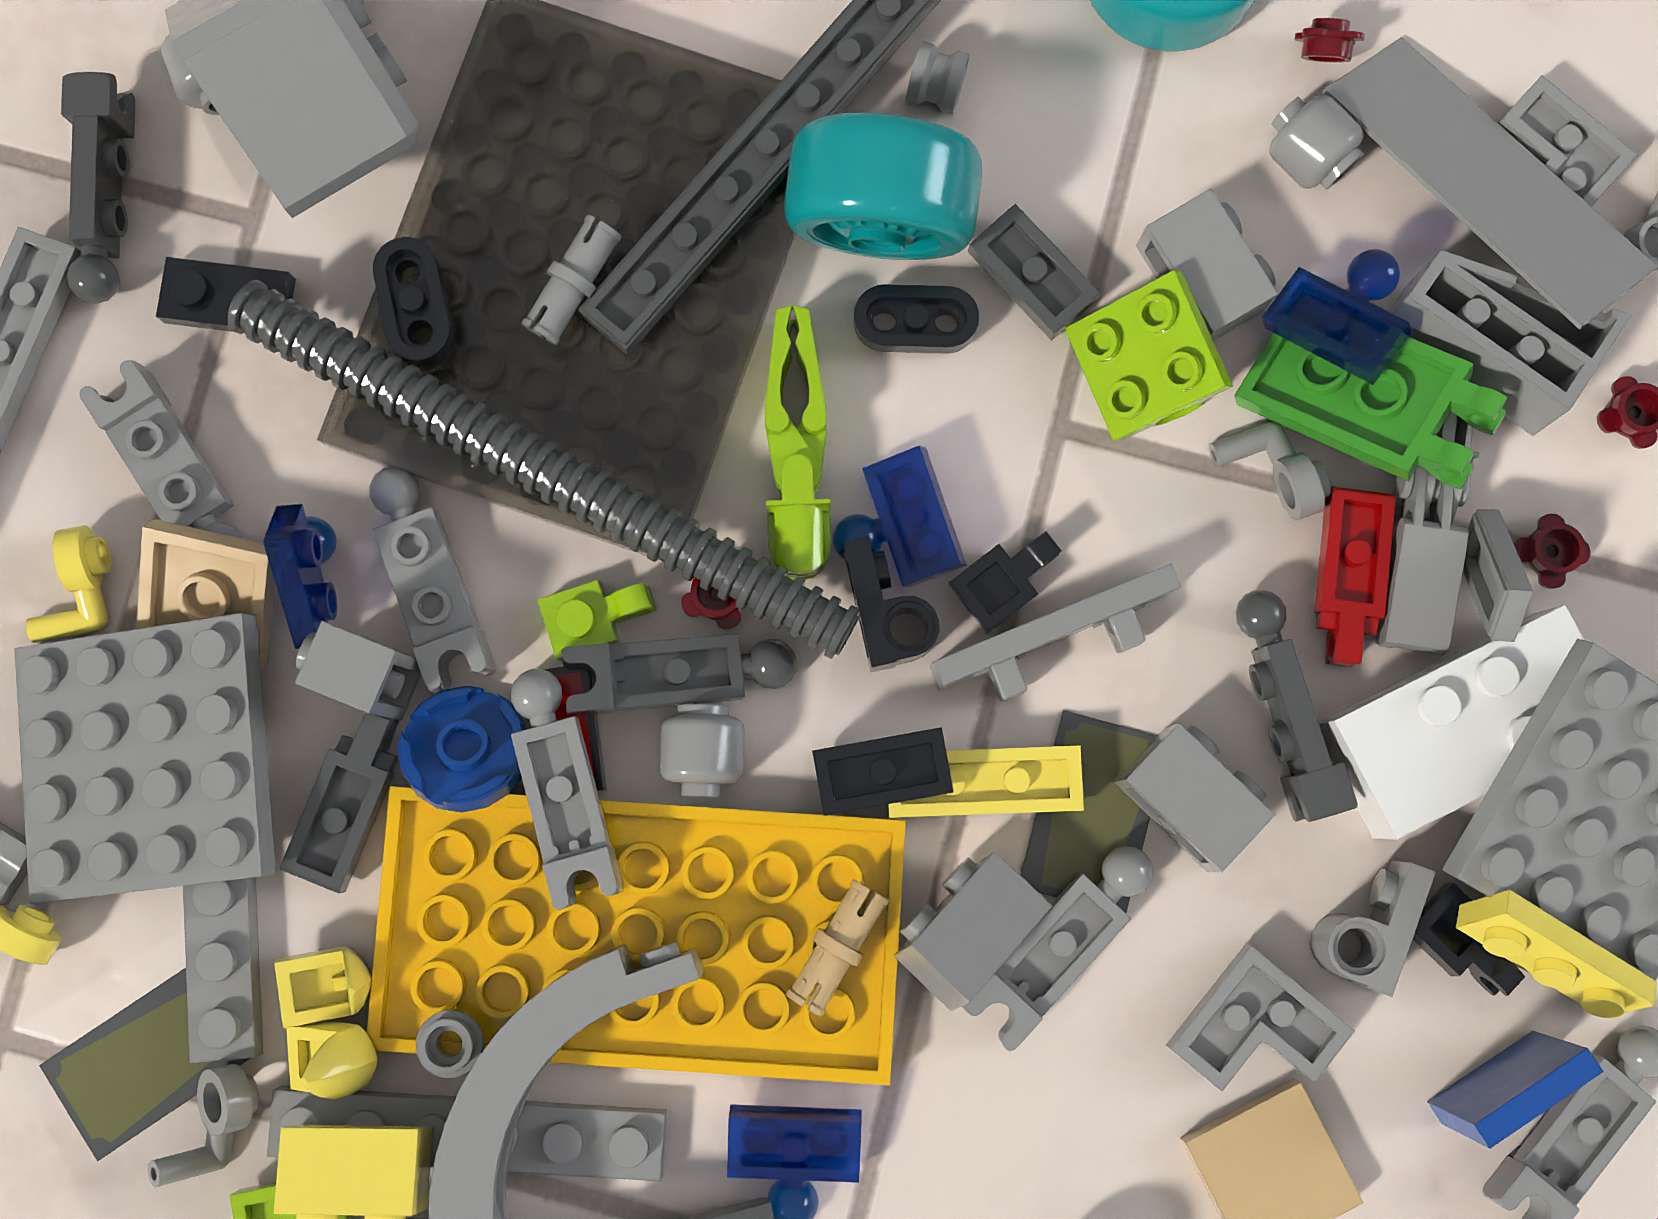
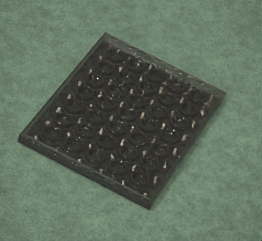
M486 0L395 238L412 237L422 241L438 259L442 269L454 327V342L449 353L441 361L433 365L416 366L421 369L422 377L430 374L438 378L439 387L447 383L456 388V396L465 393L473 397L474 406L479 403L489 406L491 415L497 412L504 414L508 417L509 425L514 422L524 425L525 434L527 435L532 431L542 435V443L544 444L549 441L559 444L560 453L563 454L569 450L577 454L578 463L584 460L590 461L595 464V472L599 473L604 469L612 473L613 482L616 483L622 479L630 484L629 491L635 492L637 489L645 491L648 501L652 502L656 498L665 503L664 510L669 512L676 508L682 512V520L687 522L690 518H694L795 237V233L787 224L785 217L784 201L787 176L629 355L624 353L581 317L578 309L587 300L586 298H583L559 337L557 345L551 344L545 337L543 339L531 332L521 322L527 317L551 276L548 275L547 270L553 261L560 263L584 224V219L587 215L596 217L598 224L600 221H603L622 236L621 241L616 244L592 283L597 288L781 80L541 0ZM417 267L406 269L401 276V283L411 284L419 278L420 269ZM375 287L357 337L361 336L370 341L371 348L379 346L385 349L388 357L393 355L399 357L387 342ZM419 328L414 334L413 342L419 345L427 343L432 337V328ZM404 361L405 367L411 365ZM336 388L317 441L323 445L386 467H396L405 470L415 477L633 551L629 549L630 541L624 539L619 543L611 539L612 531L608 529L604 533L596 531L593 521L589 520L587 523L578 521L576 519L577 512L571 511L569 514L560 511L559 502L545 503L541 500V493L539 491L534 495L525 492L523 488L524 483L520 482L517 485H513L507 482L506 473H502L499 476L489 472L488 463L478 466L471 462V454L462 457L454 453L453 444L444 447L436 442V435L428 438L420 434L418 425L409 428L402 424L401 416L393 419L384 414L383 407L375 409L367 405L366 398L358 400L352 397L349 393V388L343 391ZM643 548L639 552H636L644 556H647V551Z

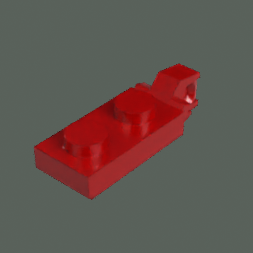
M1331 486L1330 495L1325 497L1314 613L1317 614L1316 629L1328 630L1326 635L1325 664L1344 667L1361 664L1364 635H1376L1379 621L1385 618L1396 501L1395 494Z

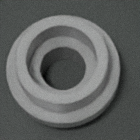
M455 1009L443 1010L429 1017L421 1026L416 1038V1052L420 1063L428 1072L441 1078H456L466 1074L472 1069L477 1058L484 1050V1035L479 1023L468 1013ZM445 1031H454L461 1037L462 1049L459 1054L451 1055L443 1050L441 1038Z

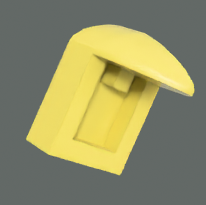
M343 946L274 959L283 1028L355 1015L364 1006L369 996L372 974L361 956L349 947Z
M324 1020L287 1028L290 1090L310 1092L321 1098L338 1099L353 1094L370 1083L378 1058L368 1034L360 1025Z

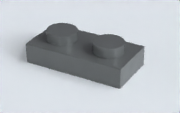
M1016 204L969 244L968 253L1051 341L1097 301L1100 292Z

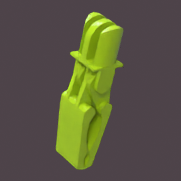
M791 305L775 311L765 403V428L776 488L780 495H782V500L766 501L768 548L771 560L777 569L779 566L787 569V577L792 580L797 576L808 580L824 570L825 564L830 558L832 545L830 499H814V495L820 489L827 422L810 312L808 308ZM792 309L795 314L796 320H789ZM793 322L798 334L795 342L798 350L796 358L807 381L809 404L797 428L782 406L784 381L793 359L790 351L792 346L790 333Z

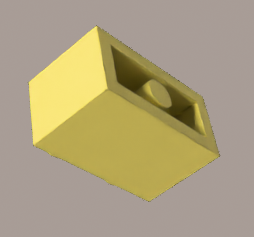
M294 1125L281 1127L274 1214H296V1219H338L339 1215H365L364 1219H406L407 1216H413L428 1210L433 1126Z

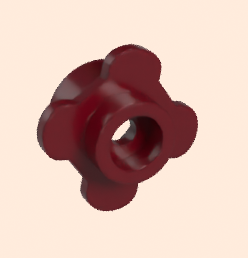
M1315 18L1312 20L1311 28H1304L1303 32L1295 33L1294 40L1303 42L1301 58L1304 60L1344 63L1351 61L1355 41H1364L1365 34L1349 31L1350 21L1345 19Z
M1624 376L1615 380L1611 385L1613 396L1607 408L1599 411L1597 414L1599 428L1604 433L1616 432L1628 438L1632 446L1637 449H1645L1654 445L1658 438L1656 433L1658 429V387L1648 383H1638L1635 378L1630 376ZM1631 407L1638 410L1639 416L1637 418H1633L1630 415L1629 410Z
M1552 513L1540 517L1537 521V529L1528 537L1520 538L1514 543L1521 563H1527L1538 574L1539 584L1547 589H1556L1563 586L1566 581V574L1585 564L1591 554L1589 544L1584 540L1581 533L1573 526L1565 524L1564 519L1560 515ZM1548 546L1555 547L1556 555L1554 557H1550L1547 554L1546 549Z
M694 578L690 592L686 593L681 600V606L685 614L691 618L704 616L715 620L718 627L723 630L735 628L741 621L739 609L735 607L736 600L732 597H729L726 601L713 599L711 593L715 588L712 587L709 591L700 588L701 580Z

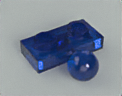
M1365 250L1355 256L1349 264L1347 270V283L1349 287L1346 290L1298 267L1263 314L1264 327L1374 385L1411 335L1410 322L1369 302L1383 299L1394 291L1400 279L1399 265L1396 259L1384 250Z
M919 445L862 468L879 517L872 519L863 514H852L843 518L837 524L833 533V545L837 554L845 560L843 542L869 536L872 553L880 551L882 543L887 541L902 587H912L967 566L926 447Z
M303 504L276 506L263 539V544L295 649H300L306 636L311 632H317L321 621L328 623L329 620L336 619V591L332 582H324L320 566L334 554L337 538L335 531L328 522L318 517L306 516Z
M730 1104L727 1178L777 1179L767 1195V1199L772 1205L774 1219H814L818 1210L819 1199L817 1191L810 1181L859 1183L862 1109Z

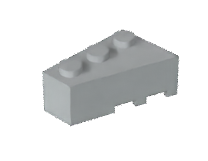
M1440 250L1408 283L1380 325L1473 363V375L1469 382L1491 388L1505 395L1507 400L1502 409L1506 410L1505 417L1534 436L1571 410L1632 314L1613 308L1608 313L1601 312L1579 330L1544 296H1541L1536 289L1516 283L1517 275Z

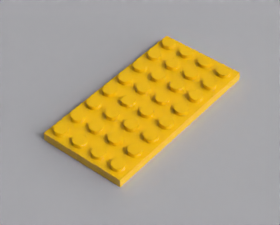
M390 786L367 1034L375 1051L417 1054L416 1038L423 1023L432 1015L449 1009L464 1011L479 1023L484 1035L485 1049L497 1032L525 1003L552 982L590 959L626 944L633 968L635 969L642 966L639 954L677 941L680 953L693 948L697 949L704 970V974L700 979L643 998L609 1012L570 1038L549 1063L890 1086L898 963L894 955L898 952L906 820L600 800L611 846L614 847L624 887L623 892L611 896L604 895L599 888L596 877L591 872L582 870L574 881L576 902L570 907L557 911L552 904L542 866L545 863L543 862L526 795L508 794L487 808L461 813L435 808L419 798L412 788ZM855 879L870 889L858 912L862 909L872 890L890 901L887 906H884L859 949L863 957L858 966H849L826 1006L824 1015L821 1017L808 1010L809 1006L806 1005L818 983L813 987L803 1007L791 1000L786 993L789 988H792L817 945L812 940L819 928L826 930L848 892L851 881ZM445 1031L441 1038V1046L448 1054L456 1055L462 1049V1039L454 1031Z

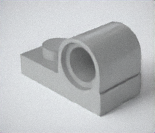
M1390 860L1387 870H1380L1372 883L1369 893V904L1374 906L1370 919L1335 913L1327 915L1316 924L1311 934L1310 946L1313 957L1318 964L1327 971L1348 979L1349 982L1393 997L1436 872L1412 862ZM1349 929H1354L1360 936L1361 950L1357 958L1351 962L1344 963L1339 956L1338 942L1343 933Z

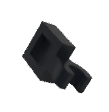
M1047 531L1012 558L998 544L952 579L948 585L985 633L988 634L1038 595V592L1027 579L1059 556L1062 550Z
M1454 882L1444 884L1424 906L1413 940L1450 976H1461L1469 968L1473 978L1492 996H1495L1499 991L1505 996H1509L1525 978V975L1511 961L1489 953L1484 949L1483 944L1456 928L1459 905L1473 900Z

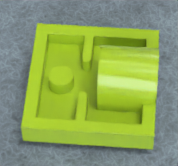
M1172 270L1064 328L1113 442L1123 441L1152 426H1159L1185 416L1203 406L1205 400L1233 387L1182 271Z

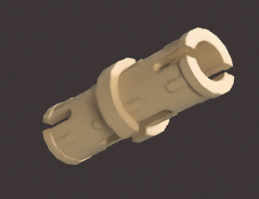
M855 879L851 881L848 892L826 930L821 928L817 930L812 939L817 945L792 988H789L786 993L791 1000L803 1007L813 987L818 983L806 1005L809 1006L808 1010L821 1017L824 1015L826 1006L849 966H858L863 957L859 949L884 906H887L890 901L872 890L862 909L858 912L870 889Z

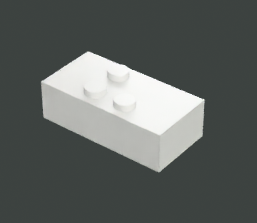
M1566 605L1540 611L1524 618L1515 642L1491 641L1490 636L1319 721L1332 762H1343L1346 765L1357 799V809L1373 839L1398 840L1486 795L1577 638L1584 640Z

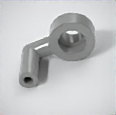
M1270 422L1209 444V453L1216 467L1266 450L1273 464V477L1278 496L1292 519L1297 521L1324 510L1325 497L1331 493L1330 481L1325 468L1318 460L1311 462L1304 453L1296 454L1280 424Z
M228 1064L202 1072L198 1081L197 1100L201 1119L207 1129L205 1146L151 1160L148 1164V1176L153 1187L156 1188L221 1170L228 1165L231 1159L234 1132L243 1130L249 1125L252 1113L257 1110L259 1103L258 1088L255 1080L250 1074H245L239 1065Z

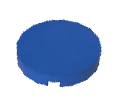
M462 686L442 690L416 707L410 715L411 721L406 726L404 734L401 731L397 747L400 769L419 798L437 809L463 813L487 808L510 794L522 778L511 734L527 730L523 718L515 710L511 701L499 694V697L492 693H486L483 691V688Z

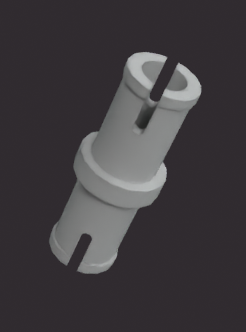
M591 215L585 217L584 224L560 263L557 261L551 263L547 270L548 275L551 276L527 317L521 322L531 332L543 339L545 337L548 342L554 345L558 344L559 337L583 298H590L597 289L592 283L616 244L622 239V236L603 221H600L598 224L596 217Z

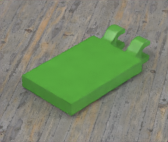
M1299 292L1296 293L1234 394L1238 406L1408 482L1419 465L1439 481L1457 489H1462L1474 468V465L1470 463L1474 456V451L1461 444L1444 440L1436 435L1450 412L1458 415L1474 429L1494 435L1506 415V410L1502 409L1507 400L1505 395L1496 390L1469 382L1473 375V363Z

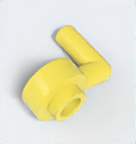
M86 525L57 530L54 533L52 543L57 574L65 589L69 592H74L78 609L28 618L26 621V631L32 643L98 632L103 630L108 624L109 617L100 586L103 581V574L109 573L111 570L110 551L105 539L102 536H95Z
M0 905V951L28 963L48 964L62 940L61 935L53 929L56 920L47 913L30 906L19 905L16 911L13 912Z

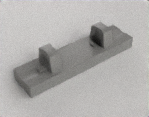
M1172 563L936 660L931 664L930 670L939 690L974 676L975 678L988 673L1001 702L1007 701L1027 691L1016 663V658L1017 660L1024 658L1030 652L1088 628L1101 626L1102 623L1116 653H1122L1144 643L1146 639L1134 611L1144 608L1148 603L1170 595L1182 587Z

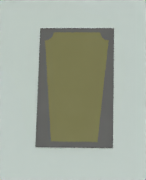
M1063 710L1054 746L1081 745L1084 811L1036 813L1021 876L1038 893L1057 898L1079 873H1083L1097 886L1103 879L1101 873L1102 865L1108 853L1122 846L1143 849L1150 817L1114 782L1151 744L1157 735ZM1122 897L1116 903L1125 913H1127L1130 898Z
M184 968L40 1064L39 1067L98 1162L196 1096L198 1081L203 1071L228 1064L241 1066L251 1058L190 1063L186 968Z

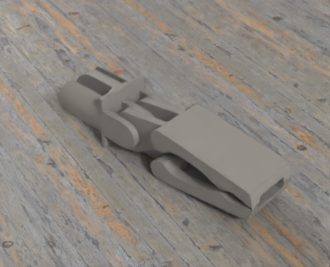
M1450 412L1436 436L1471 449L1473 427L1469 426L1458 415ZM1474 452V456L1470 461L1471 464H1473V459L1479 457V452ZM1419 465L1409 482L1400 477L1396 478L1395 492L1397 498H1402L1403 517L1398 523H1393L1385 618L1378 623L1375 640L1377 645L1387 648L1395 647L1429 652L1430 654L1442 656L1450 650L1469 536L1466 526L1453 525L1452 523L1457 508L1462 507L1467 500L1471 474L1462 489L1451 487L1439 481ZM1428 509L1430 513V521L1425 520L1428 513Z

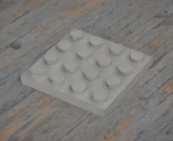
M239 613L14 648L29 904L276 875L256 615Z
M1577 638L1442 870L1492 898L1493 894L1507 890L1515 892L1655 981L1658 978V684L1597 644Z

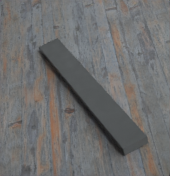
M852 0L597 287L592 296L578 309L581 317L624 353L629 355L788 175L790 151L798 131L813 119L842 113L941 0Z

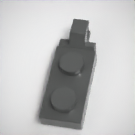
M365 712L355 738L342 735L336 748L328 750L284 855L280 870L338 894L346 892L395 774L393 769L395 768L398 756L387 751L396 732L398 720Z

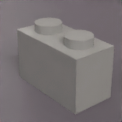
M1210 188L1148 224L1136 247L1156 279L1172 270L1183 272L1214 341L1262 313L1275 299L1278 292L1274 288L1276 281L1271 267L1261 255H1253L1242 238V226L1236 212L1228 203H1220Z
M321 621L317 632L309 633L300 646L296 657V668L300 669L294 684L366 713L402 720L421 677V672L415 657Z
M1178 723L1165 728L1114 783L1206 872H1223L1271 821L1275 814L1262 803L1267 797L1266 793L1253 779L1239 770L1232 774L1215 758L1219 753V749L1206 734L1192 725L1185 729Z
M996 851L976 864L969 857L966 858L943 882L942 886L949 894L934 910L926 903L900 931L908 940L894 957L950 1011L970 1003L1052 907Z

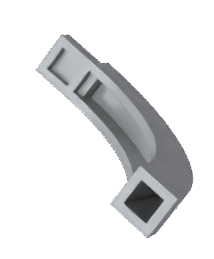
M677 941L639 954L642 966L634 969L627 946L624 944L590 959L561 976L525 1003L506 1022L477 1058L459 1089L445 1122L434 1161L429 1195V1219H508L506 1172L510 1145L524 1103L541 1072L570 1038L602 1016L632 1002L700 979L704 974V970L696 948L680 953Z

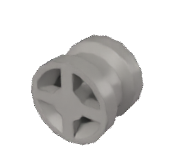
M921 41L912 68L905 102L919 105L924 101L937 104L941 112L953 115L963 85L970 54L956 51L951 55L940 53L934 44Z

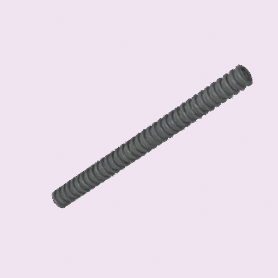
M258 280L250 281L234 296L228 310V326L230 330L238 334L245 333L247 339L254 343L262 342L265 349L273 353L280 352L281 358L289 362L297 361L298 367L310 372L314 370L315 376L321 380L328 381L331 379L332 385L342 391L349 388V393L352 397L358 400L366 398L367 405L375 409L383 407L385 415L393 419L401 416L403 425L409 428L418 425L420 434L428 438L436 435V442L444 447L453 444L454 453L462 457L471 454V462L482 466L488 463L489 472L497 476L506 473V481L513 485H517L520 482L524 483L523 488L525 492L534 495L539 491L542 501L547 504H552L555 501L559 502L560 511L569 514L571 511L577 512L576 519L582 523H587L589 520L593 521L596 531L604 533L607 529L612 531L611 539L619 543L624 539L630 541L629 549L639 552L643 548L647 551V559L656 562L661 558L665 561L664 568L673 572L676 568L683 570L682 578L687 581H691L695 577L701 580L700 588L709 591L712 587L717 589L718 598L725 601L729 597L736 600L735 607L744 610L748 606L754 609L753 617L762 620L764 616L772 619L771 627L779 630L782 626L790 629L789 637L798 639L801 635L807 638L806 646L811 649H815L817 645L826 649L824 656L833 659L835 655L840 654L860 617L857 615L859 608L853 605L848 610L840 606V598L835 595L830 600L823 597L824 590L818 586L810 590L804 586L806 582L804 578L797 576L794 580L787 577V569L779 566L777 570L770 568V560L763 556L757 561L752 558L753 551L751 549L743 547L739 551L734 548L735 541L729 537L721 541L717 539L716 530L710 527L705 531L699 529L700 522L694 518H690L687 522L682 520V512L676 508L668 512L664 510L665 503L657 498L652 502L648 501L645 491L637 489L635 492L629 491L630 484L622 479L616 483L613 482L612 473L604 469L599 473L595 472V464L588 460L578 463L577 454L569 450L563 454L560 453L559 444L553 441H549L546 444L542 443V435L535 431L528 435L525 434L524 425L518 422L509 425L507 416L500 412L491 415L490 407L483 403L474 406L473 397L465 393L456 396V388L447 383L439 387L438 378L430 374L422 377L421 369L412 364L405 367L403 359L396 355L388 357L387 351L379 346L371 348L370 341L361 336L354 338L352 331L344 327L337 328L335 322L326 317L320 319L317 312L310 308L302 309L301 303L291 298L285 300L284 294L275 289L268 290L267 285Z

